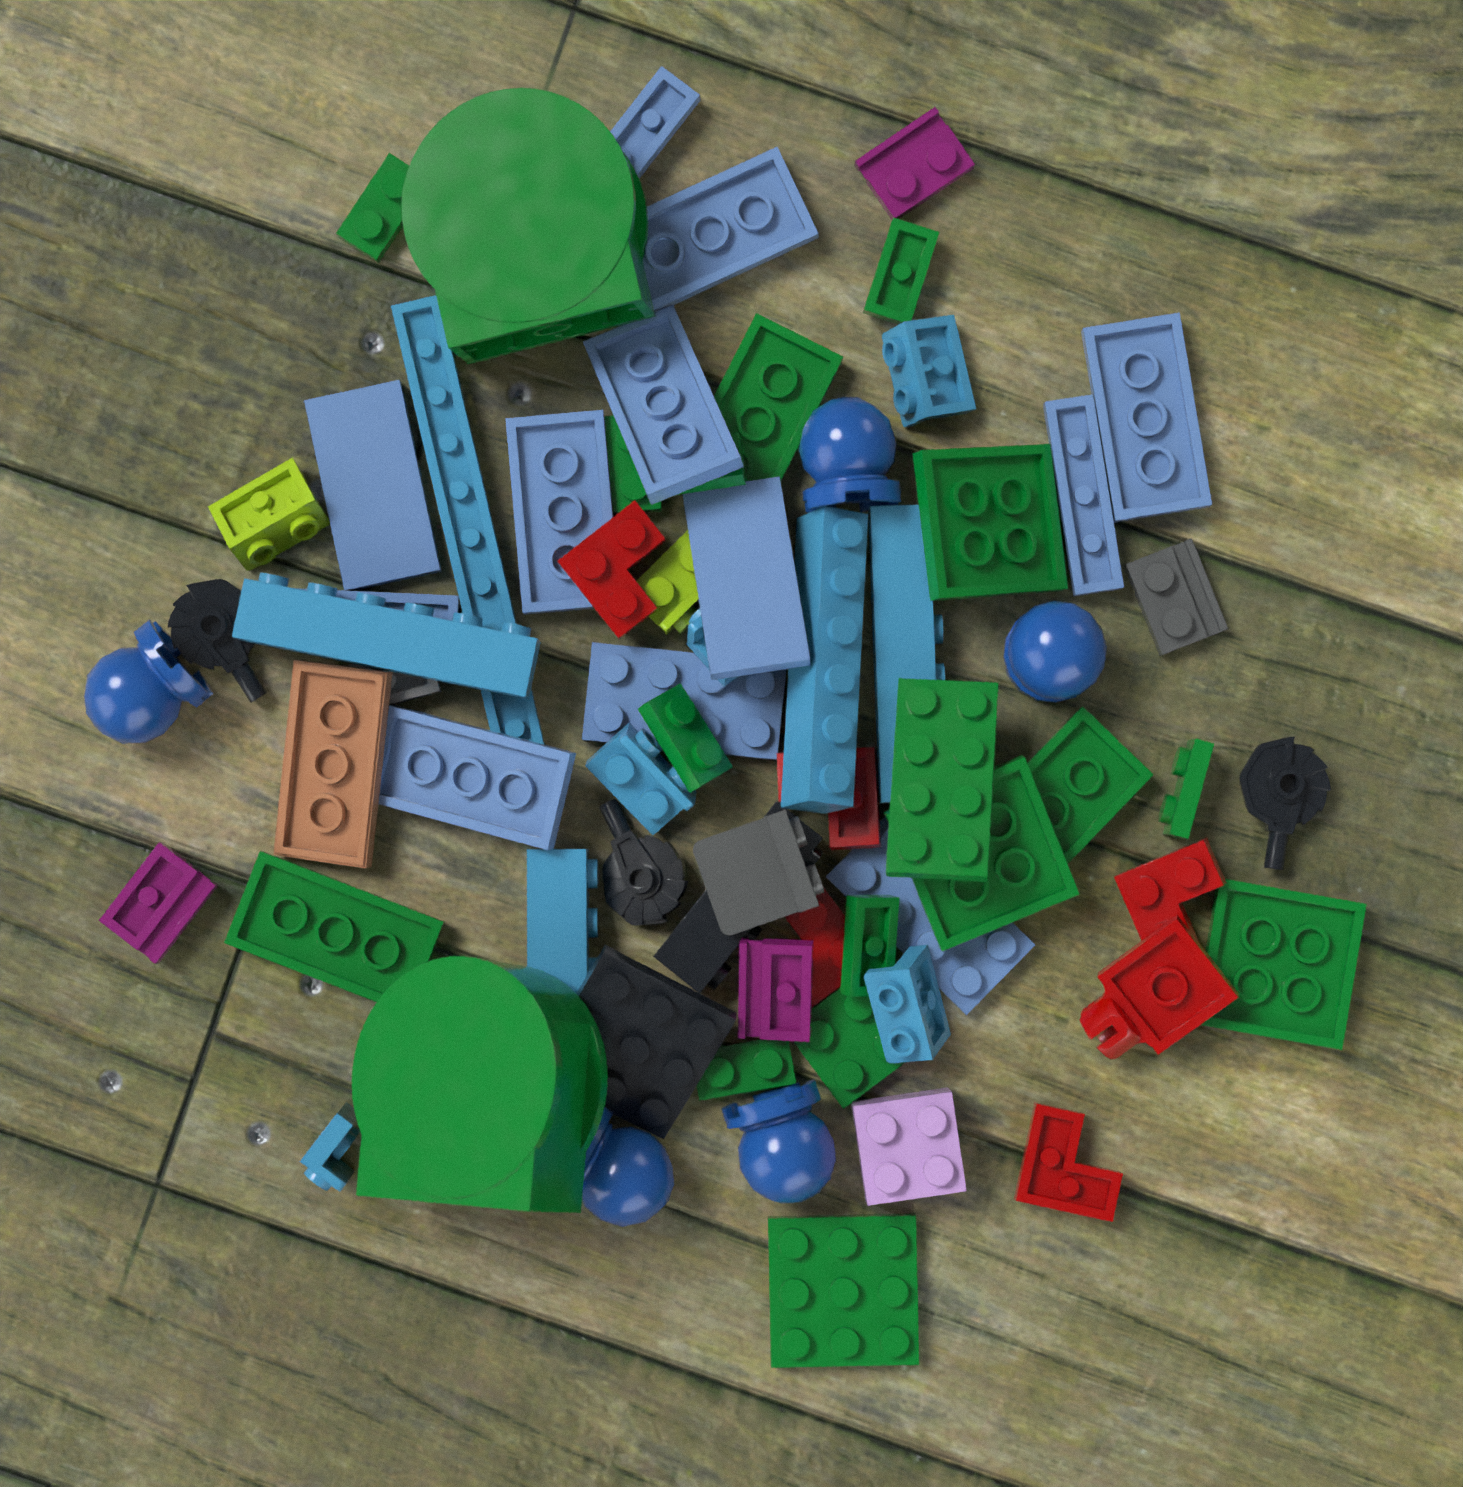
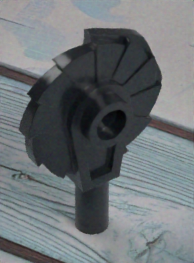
M224 579L186 585L189 592L179 597L173 603L175 608L170 615L167 626L171 628V640L174 649L178 648L182 656L191 665L195 662L202 667L215 670V666H222L228 674L232 673L250 703L264 696L267 691L248 663L250 661L248 654L255 643L240 641L232 637L241 590Z
M1295 736L1258 745L1239 775V783L1247 812L1265 823V831H1269L1264 868L1284 869L1288 836L1293 834L1296 824L1301 823V825H1304L1314 817L1317 811L1322 812L1327 798V791H1331L1330 781L1325 771L1328 768L1321 758L1312 753L1315 749L1301 744H1294Z
M617 799L602 804L599 809L614 837V840L610 841L613 851L604 862L602 871L606 903L631 925L669 922L666 914L674 911L682 904L679 900L685 893L688 881H685L686 867L684 858H679L676 849L670 842L666 841L664 843L662 840L650 835H645V838H643L638 830H632Z

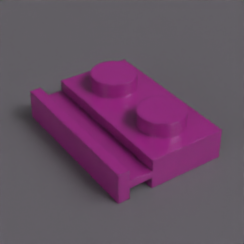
M934 107L855 160L854 166L865 178L867 185L892 220L893 217L897 219L902 218L973 170L975 163L948 124L944 123L937 108Z
M159 842L98 921L133 948L150 958L149 960L154 964H158L219 885L203 875L200 870L166 844Z
M741 937L739 944L738 1038L745 1039L748 1036L760 1037L761 1040L810 1042L813 941L766 938L763 940H749V938Z

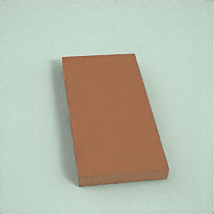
M307 660L293 661L273 855L360 868L372 867L393 672Z

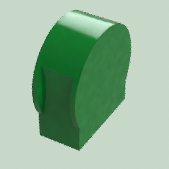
M510 88L492 91L462 103L444 116L428 132L414 154L406 174L402 194V223L406 242L413 260L425 279L435 289L447 345L453 353L467 364H472L656 317L642 260L648 237V210L644 190L634 167L622 151L613 134L592 112L579 103L550 91L532 88Z
M449 956L434 959L411 969L399 977L383 993L370 1011L358 1038L354 1054L351 1084L352 1100L356 1120L362 1134L356 1196L527 1212L581 1213L586 1151L596 1135L602 1119L606 1102L608 1072L605 1049L599 1029L592 1014L579 996L564 982L542 970L466 956Z

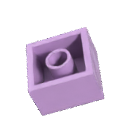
M948 1087L858 1100L851 1103L867 1206L967 1191L952 1091Z

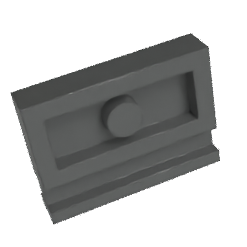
M1192 538L1124 565L1159 656L1228 629Z

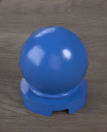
M841 397L832 399L813 410L802 429L799 445L803 467L816 481L813 487L802 491L806 513L824 506L836 508L837 504L859 503L860 512H868L870 506H893L901 502L900 482L888 480L886 474L895 462L896 439L889 418L875 405L858 397Z
M1051 601L1034 606L1014 622L1004 641L1003 658L1007 676L1018 691L1035 701L1056 703L1080 695L1096 682L1105 666L1107 645L1101 626L1090 612L1074 603Z
M150 619L134 631L135 637L139 642L137 647L119 648L102 657L88 673L84 693L86 714L102 734L121 744L146 743L163 735L179 717L182 701H188L197 708L214 694L200 670H197L192 675L187 671L177 658L181 653L178 648L174 649L170 634L156 621L152 623Z
M815 1079L806 1082L801 1087L799 1082H797L796 1084L782 1086L753 1095L754 1102L739 1107L737 1103H732L722 1108L727 1128H739L743 1132L738 1146L740 1170L751 1188L764 1198L782 1204L803 1202L818 1194L831 1179L836 1162L834 1139L825 1122L811 1112V1105L821 1100Z
M604 1107L596 1135L586 1151L582 1201L591 1213L604 1222L621 1227L646 1222L666 1205L674 1187L673 1166L667 1149L649 1132L631 1126L612 1129L613 1126L609 1121L613 1111Z

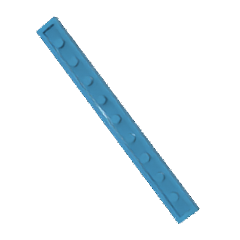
M434 295L392 305L393 318L462 613L483 618L481 627L501 631L502 622L517 623L453 352L447 345L437 297ZM532 687L529 700L481 690L491 731L545 745Z

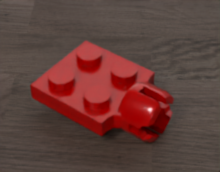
M1176 915L1098 972L1097 978L1103 984L1105 991L1102 996L1082 1010L1079 1020L1090 1040L1100 1034L1097 1038L1101 1044L1096 1046V1048L1109 1059L1120 1057L1139 1043L1148 1044L1159 1055L1236 1000L1238 992L1180 917Z

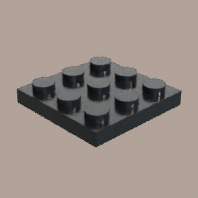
M604 945L576 994L592 1014L603 1041L608 1072L605 1107L613 1111L614 1115L665 1139L735 1023L736 1012Z

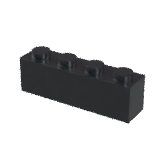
M776 801L763 818L786 810L789 819L796 816L788 809L781 808V804ZM800 820L808 845L800 847L799 850L805 867L815 864L824 853V851L817 847L823 837ZM705 890L653 957L698 993H701L706 985L714 991L732 969L725 961L736 947L739 948L741 937L755 940L763 929L757 926L734 935L722 933L707 890Z

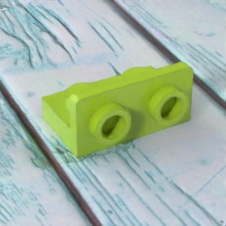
M293 457L208 506L230 551L246 571L269 563L278 554L301 541L312 538L318 531L330 524L327 514L318 503Z
M688 530L636 581L658 609L649 618L666 635L674 628L681 634L688 628L690 618L698 610L696 606L699 604Z

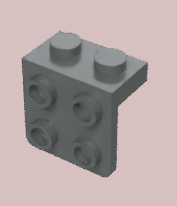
M786 810L695 843L693 853L720 930L725 935H734L796 912H803L819 906L816 895L825 892L815 864L805 867L799 848L808 845L798 816L789 819Z

